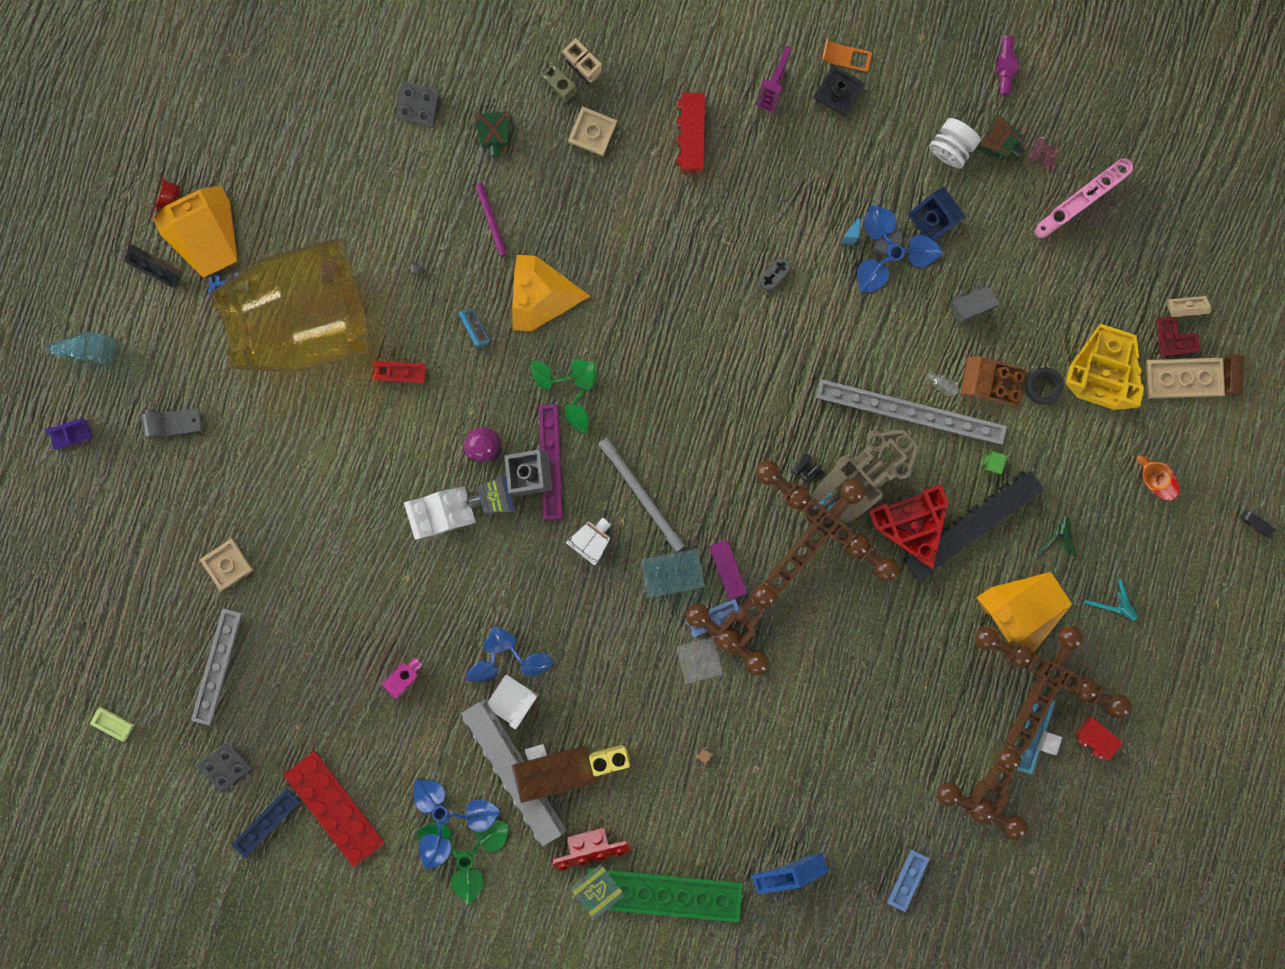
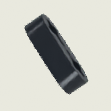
M1247 509L1239 517L1241 521L1267 538H1270L1275 532L1273 526Z

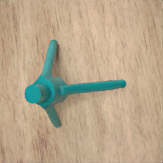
M1118 580L1121 593L1117 594L1122 603L1117 608L1085 600V604L1123 614L1125 617H1129L1131 621H1135L1138 618L1128 600L1122 580Z

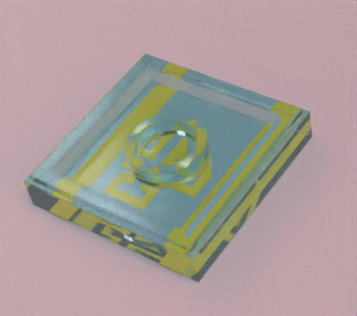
M601 864L570 888L594 920L625 896L624 892Z

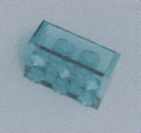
M698 549L640 560L648 598L705 587Z

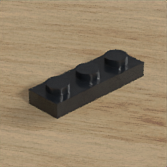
M132 244L128 247L125 259L127 264L174 289L179 285L181 270Z

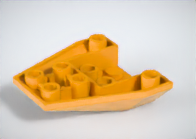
M222 185L199 189L166 205L153 218L161 236L203 278L238 262L231 203Z

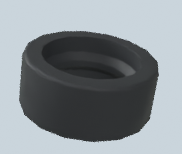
M1048 367L1039 368L1030 373L1025 382V392L1028 398L1034 403L1041 405L1057 400L1064 388L1063 379L1060 374ZM1040 375L1050 376L1055 382V390L1048 397L1038 396L1033 390L1034 380Z

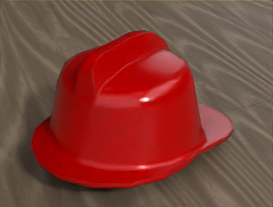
M164 175L160 195L151 219L155 210H162L166 205L180 199L181 187L164 180Z

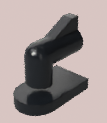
M804 452L799 462L790 471L793 475L798 473L805 482H809L814 477L825 473L818 464H815L808 472L803 468L812 459L806 452Z

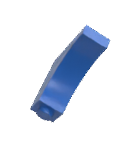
M820 853L808 855L775 869L755 873L752 875L757 894L800 888L827 873L828 869L823 854Z

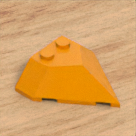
M517 255L512 306L513 331L532 332L544 323L551 321L578 303L591 297L537 256Z

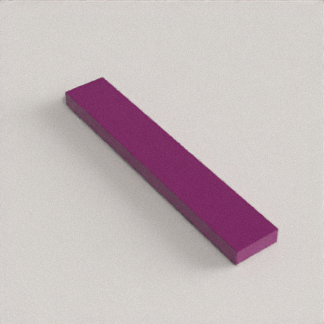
M558 404L539 405L540 450L549 452L553 489L542 492L543 520L563 519Z

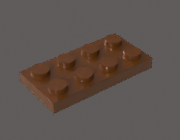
M586 745L511 765L521 803L595 784Z

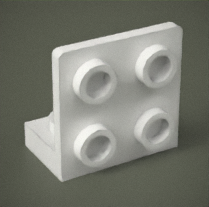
M505 675L489 699L488 704L496 715L509 722V726L516 729L538 695L510 676Z

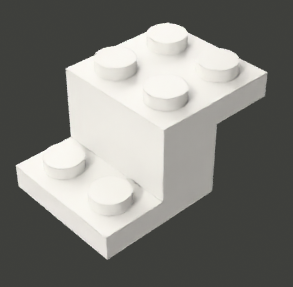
M465 486L439 491L424 498L404 502L415 540L476 523Z

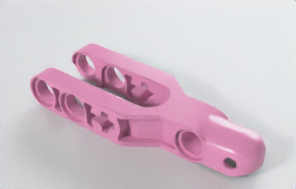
M1126 158L1120 159L1042 220L1034 231L1035 235L1038 238L1047 237L1124 180L1132 172V162ZM1118 166H1124L1126 173H1121L1118 170ZM1102 178H1108L1110 185H1105L1102 182ZM1095 187L1098 188L1093 195H1087L1088 191H1092ZM1054 213H1063L1064 220L1057 222L1054 219Z

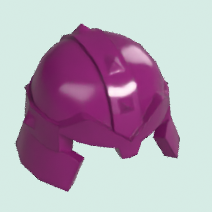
M479 427L472 430L464 441V452L467 458L477 462L495 461L500 456L502 450V441L499 435L493 429L487 427Z

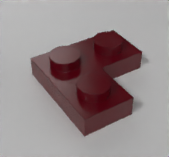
M1176 317L1155 319L1160 357L1200 352L1198 332L1179 335Z

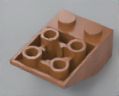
M967 357L960 394L975 399L1019 407L1026 370L985 357Z

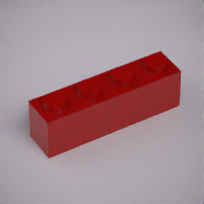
M682 93V99H678V110H681V117H678L677 129H681V136H677V148H681V155H677V166H680V172L703 173L705 93Z

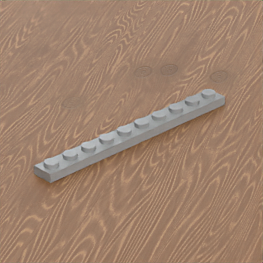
M822 379L820 380L816 399L998 445L1003 444L1007 428L1005 425Z

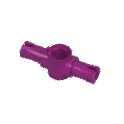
M1014 36L1002 37V50L1000 57H997L996 74H999L998 77L1000 78V95L1011 94V80L1017 73L1018 58L1013 53Z

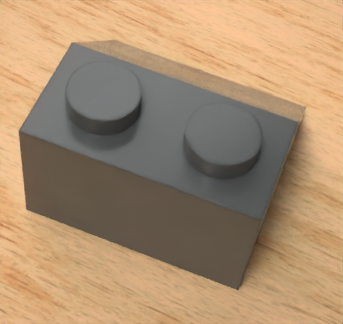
M981 286L975 287L966 296L962 293L953 297L954 301L949 306L958 325L990 312L1000 305L999 300L987 286L981 288Z

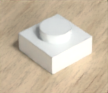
M1043 731L1037 749L1057 755L1062 737Z
M544 743L525 749L528 760L547 756Z

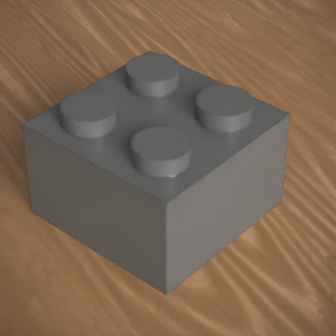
M534 450L505 455L508 494L521 496L553 490L549 452Z

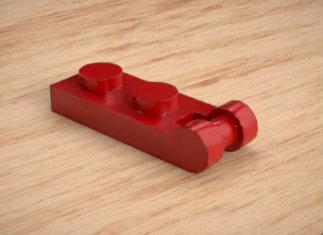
M373 361V381L425 384L426 364ZM382 368H387L386 375L382 374Z

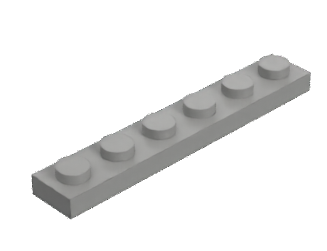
M222 608L191 721L209 726L212 724L243 613Z

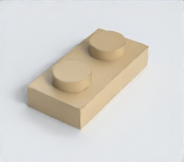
M1206 296L1168 299L1167 307L1172 317L1210 314L1211 306Z

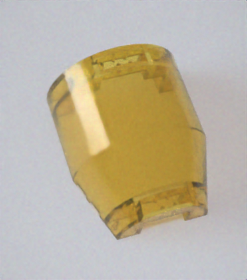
M338 238L262 258L233 279L210 292L215 312H220L230 346V349L226 351L231 369L295 373L371 352L370 332L359 287L346 250Z

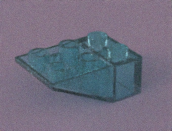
M86 331L47 344L44 348L50 350V354L57 357L68 358L69 356L81 361H87L88 358V360L95 363L106 364V361L113 362L116 339L106 334Z

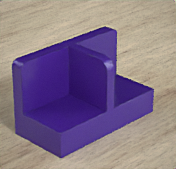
M77 419L44 430L45 434L50 435L54 450L93 439L88 420Z

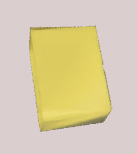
M624 745L593 752L589 756L594 777L630 767L631 761L628 749ZM622 753L625 756L626 761L623 766L617 767L612 763L614 754ZM597 758H603L607 763L606 769L602 772L596 771L593 767V762Z

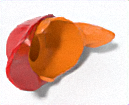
M1146 455L1137 456L1138 464L1143 466V480L1146 486L1163 500L1170 501L1176 499L1180 493V486L1171 468L1165 463L1151 462Z

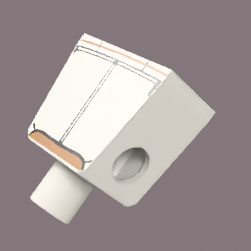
M604 518L596 526L588 522L566 543L592 564L596 565L610 540L604 533L611 524Z

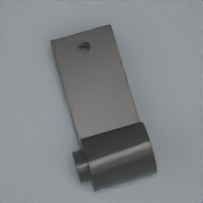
M200 408L167 413H157L156 409L145 410V414H141L143 438L202 431Z

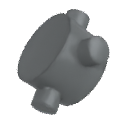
M410 265L407 267L411 274H421L424 271L420 265Z

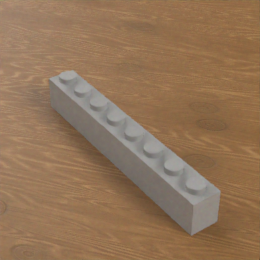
M486 698L462 712L463 722L466 726L470 727L474 740L481 745L483 754L492 763L495 774L500 776L504 789L513 798L515 807L520 809L524 815L523 819L533 830L536 841L544 846L561 836L566 831V828L547 797L524 803L520 802L511 765L524 762L496 714L489 706Z

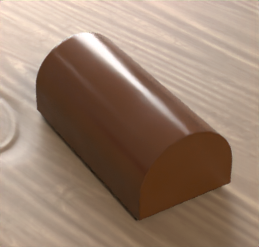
M1233 354L1225 356V394H1243L1244 355Z

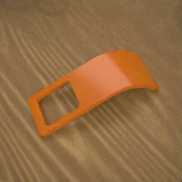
M827 39L822 59L833 65L868 72L872 52L836 44ZM854 51L868 55L865 68L851 65Z

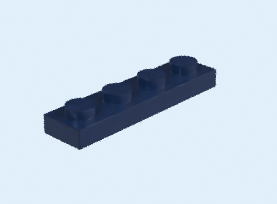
M286 788L231 845L246 858L301 801Z

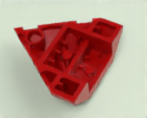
M941 484L923 490L920 495L889 506L884 504L868 510L876 530L933 569L948 506V500Z

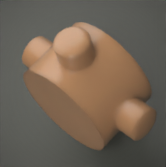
M701 748L702 751L699 755H696V759H700L706 765L710 757H713V753H709L705 748Z

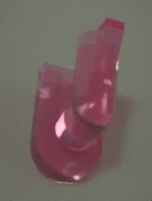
M1039 137L1028 157L1029 161L1039 160L1041 151H1043L1046 155L1042 165L1054 169L1056 149L1046 144L1045 138Z

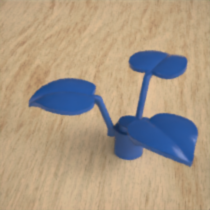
M872 205L865 216V231L869 237L875 240L882 236L889 244L886 249L888 257L880 263L874 259H868L859 265L857 278L860 291L871 292L879 289L887 282L889 270L882 266L884 263L890 262L892 259L900 260L906 252H909V262L916 267H924L943 254L942 250L935 241L924 235L912 237L909 241L910 248L903 249L900 245L892 243L886 234L893 232L896 227L894 214L886 208Z
M493 626L490 635L483 644L484 650L492 653L491 662L481 661L476 663L468 671L465 678L471 682H486L493 679L498 673V667L494 665L495 653L503 652L507 649H510L520 664L523 665L521 672L525 675L532 676L545 672L553 665L554 659L544 653H535L529 656L526 661H523L513 648L516 644L515 636L504 629Z
M416 779L413 790L415 805L423 813L428 814L432 812L433 819L438 822L439 836L429 834L420 841L419 855L423 867L426 869L437 867L449 857L452 848L451 842L448 839L442 838L441 826L448 823L451 817L468 819L467 824L470 829L475 832H483L493 825L499 815V809L488 801L474 800L466 806L467 815L449 812L445 807L438 806L445 799L443 786L435 781Z

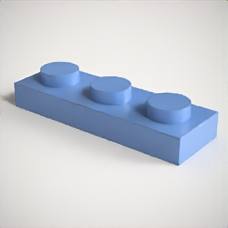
M910 850L887 900L889 905L906 912L930 858Z

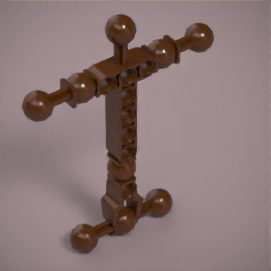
M768 460L761 462L756 468L758 481L764 485L773 484L783 492L782 497L786 499L787 504L793 509H799L802 513L804 512L813 523L772 570L768 580L765 579L764 584H760L755 588L753 597H750L751 600L747 601L737 611H730L720 626L710 619L708 608L702 604H694L688 608L686 620L689 625L694 628H705L711 633V639H715L719 649L725 652L731 651L732 656L737 654L745 661V666L749 673L762 675L769 668L770 662L768 657L759 651L752 652L744 645L754 635V626L760 619L762 611L765 612V608L775 603L777 595L780 594L779 591L784 590L829 536L842 544L849 556L858 558L860 562L865 559L875 568L874 572L879 580L891 582L896 579L899 573L896 561L891 558L882 559L872 551L874 547L864 535L856 534L853 530L851 531L845 523L838 519L850 504L859 503L864 498L865 488L858 480L846 481L841 487L840 499L828 510L810 496L806 487L797 485L795 481L790 484L780 475V468L775 462ZM811 505L818 507L814 514L808 513V508ZM831 517L832 523L829 526H824L823 520ZM840 530H847V535L844 538L838 537ZM814 532L820 533V537L816 541L810 540V536ZM801 547L807 548L805 555H798V550ZM788 562L795 563V567L792 570L785 569V565ZM775 577L782 578V582L779 585L772 583ZM752 606L758 608L755 614H749L747 612L748 609ZM735 619L740 620L742 625L748 626L741 637H739L736 630L728 628Z
M983 626L977 630L975 642L980 649L985 651L996 649L1004 653L1003 658L1009 660L1013 666L1029 669L1038 674V677L1007 736V743H1004L1006 747L1002 748L997 754V763L994 762L993 764L995 766L990 769L983 781L977 782L970 798L962 795L959 786L955 783L946 782L941 784L937 790V799L943 806L952 807L958 805L965 809L966 815L971 814L972 819L977 823L985 824L988 822L990 827L996 824L1003 828L1005 835L1009 839H1022L1028 831L1026 821L1020 816L1006 817L1000 813L1009 799L1006 793L1012 780L1011 776L1015 774L1012 771L1017 770L1021 765V755L1024 756L1023 752L1029 748L1059 687L1061 686L1075 693V696L1080 701L1090 702L1094 705L1098 702L1106 706L1109 715L1113 718L1121 719L1129 715L1131 703L1126 696L1121 694L1110 696L1104 693V688L1097 685L1092 678H1082L1063 668L1071 650H1075L1083 644V633L1075 626H1067L1060 631L1058 638L1061 646L1053 661L1032 652L1026 644L1015 641L1008 643L1000 639L997 630L991 626ZM1039 660V666L1034 668V663ZM1055 668L1056 674L1051 677V671ZM1072 677V683L1067 685V680ZM1047 686L1046 693L1042 694V688ZM1038 703V709L1033 711V706ZM1029 720V726L1024 729V723ZM1021 738L1020 744L1015 746V741ZM1003 773L1002 779L997 781V776ZM987 789H990L993 793L997 792L993 805L990 801L982 799Z

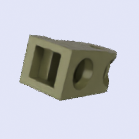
M553 65L541 75L542 79L565 103L578 92L576 85Z

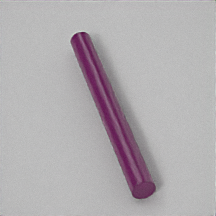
M478 183L475 186L500 257L505 256L507 252L482 183Z

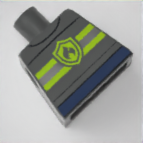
M506 475L478 486L479 495L469 497L471 509L482 506L483 513L516 512L513 496L508 494Z

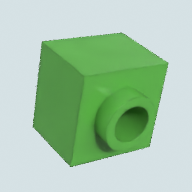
M993 451L989 452L983 459L982 466H985L984 471L1001 475L1007 456Z

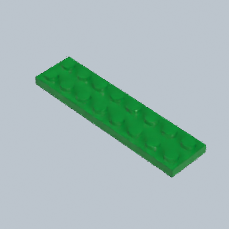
M588 868L587 879L600 869ZM605 869L604 873L586 886L587 890L592 884L595 886L601 880L607 885L604 898L600 901L595 895L590 900L585 896L584 908H595L620 887L622 892L602 907L601 910L738 923L740 921L743 882ZM601 883L595 889L591 887L593 890L590 893L587 892L589 897H591L590 894L595 892L601 898L604 884ZM600 886H602L601 893L599 895L596 890Z

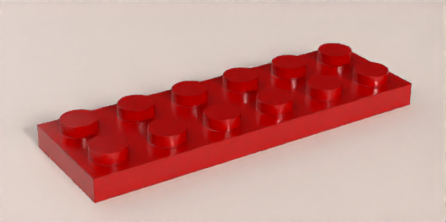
M316 750L284 774V777L353 868L385 843Z

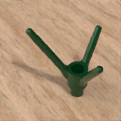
M1062 517L1058 529L1036 553L1037 556H1040L1053 540L1059 536L1064 538L1065 554L1069 555L1070 547L1073 558L1077 557L1071 538L1069 517Z

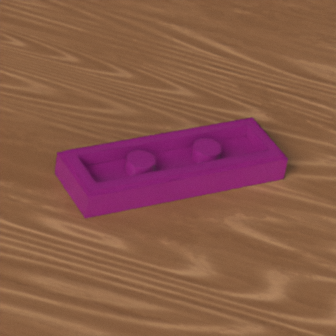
M724 540L709 546L729 600L747 594L728 541Z

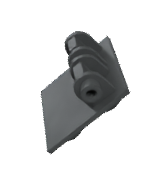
M401 81L396 118L432 127L436 103L440 97L439 89Z
M226 742L196 764V767L220 792L251 770V767L234 750L235 746L232 742Z

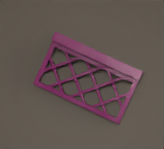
M788 46L784 49L771 81L763 80L757 102V107L773 114L777 108L782 86L779 84L785 73L791 52V47Z

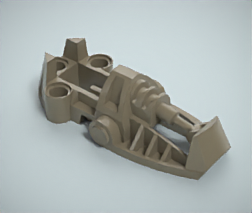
M904 430L870 431L866 437L869 446L856 458H851L849 455L842 456L836 462L835 468L811 495L812 498L820 503L832 491L837 489L823 505L827 509L840 499L841 487L846 481L858 480L864 485V498L859 503L850 504L838 519L847 524L882 499L883 492L879 487L887 480H892L895 476L905 479L911 474V466L916 456L917 444ZM874 436L881 437L878 444L871 443V439ZM901 438H908V443L906 445H899V440ZM891 443L900 452V455L872 478L885 464L877 456L865 468L863 466L874 458L873 455L879 450L882 451ZM899 465H906L904 472L896 471ZM811 505L808 508V513L814 514L818 507ZM803 512V516L805 517V519L807 520V522L811 525V524L813 523V521H811V520L806 516V514ZM832 518L828 522L826 519L823 520L824 526H829L832 523Z

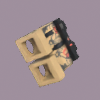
M576 38L562 51V54L566 57L565 63L588 86L603 74L602 64L590 52L588 53V50Z

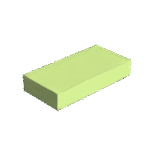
M103 707L98 708L90 725L122 742H126L134 727V724Z

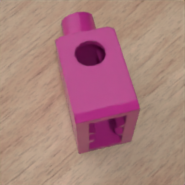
M415 657L408 665L403 662L382 684V687L393 698L398 700L418 678L416 672L423 666L422 663ZM403 673H407L409 675V677L406 680H403L400 677Z

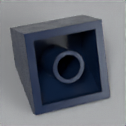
M945 187L933 192L908 213L921 233L933 241L940 238L966 218Z

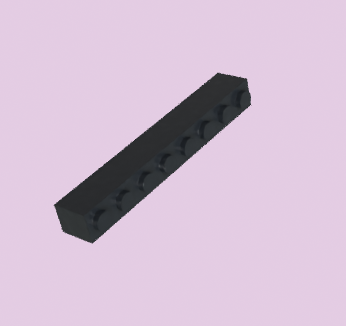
M1021 471L1014 477V482L1011 484L1006 482L999 487V493L996 495L991 493L983 499L985 503L981 506L975 505L969 509V514L966 517L960 516L952 522L954 525L951 528H943L933 569L912 554L906 555L908 559L904 563L917 580L923 579L1042 492L1044 488L1031 471L1026 473Z

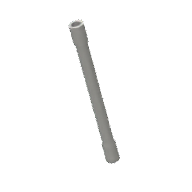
M608 437L599 442L598 444L626 480L664 533L675 552L685 547L677 533L672 530L621 459Z

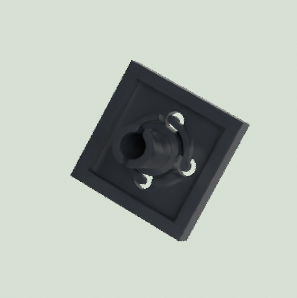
M832 65L813 99L846 117L866 83L839 67Z

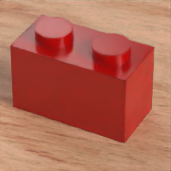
M1089 716L1074 733L1078 737L1076 741L1085 748L1087 746L1093 750L1092 754L1100 761L1102 758L1109 761L1123 744L1098 721Z

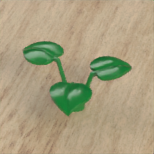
M575 359L571 363L573 375L553 379L552 370L545 363L536 360L532 361L531 372L533 379L544 390L550 389L552 383L575 378L576 386L582 388V390L572 401V405L567 404L565 406V415L569 424L575 430L587 434L589 427L588 414L582 406L576 405L583 393L586 390H590L594 382L597 381V374L595 372L596 362Z
M495 820L493 825L486 831H474V835L479 841L471 852L464 850L457 853L451 845V851L454 857L457 858V865L462 869L456 871L451 877V888L467 905L476 899L483 885L481 872L478 869H470L473 865V856L480 844H482L486 851L490 852L498 851L503 847L509 825L503 821ZM438 822L430 823L417 830L419 842L429 834L439 836ZM442 824V838L450 840L451 831L447 825Z

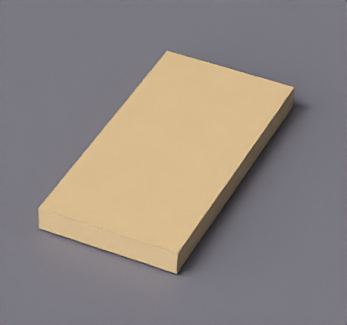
M1223 358L1145 361L1147 399L1225 396Z

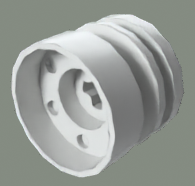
M948 118L940 129L941 134L936 135L935 141L931 142L929 148L944 163L961 169L965 161L970 157L968 152H973L981 139L965 123L954 118Z

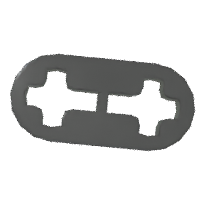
M779 258L775 260L762 274L759 281L762 289L772 290L785 277L790 268L789 262L786 259ZM776 264H785V271L780 270L778 274H776L775 271L778 268ZM773 275L774 278L771 281L773 285H764V278L768 279Z

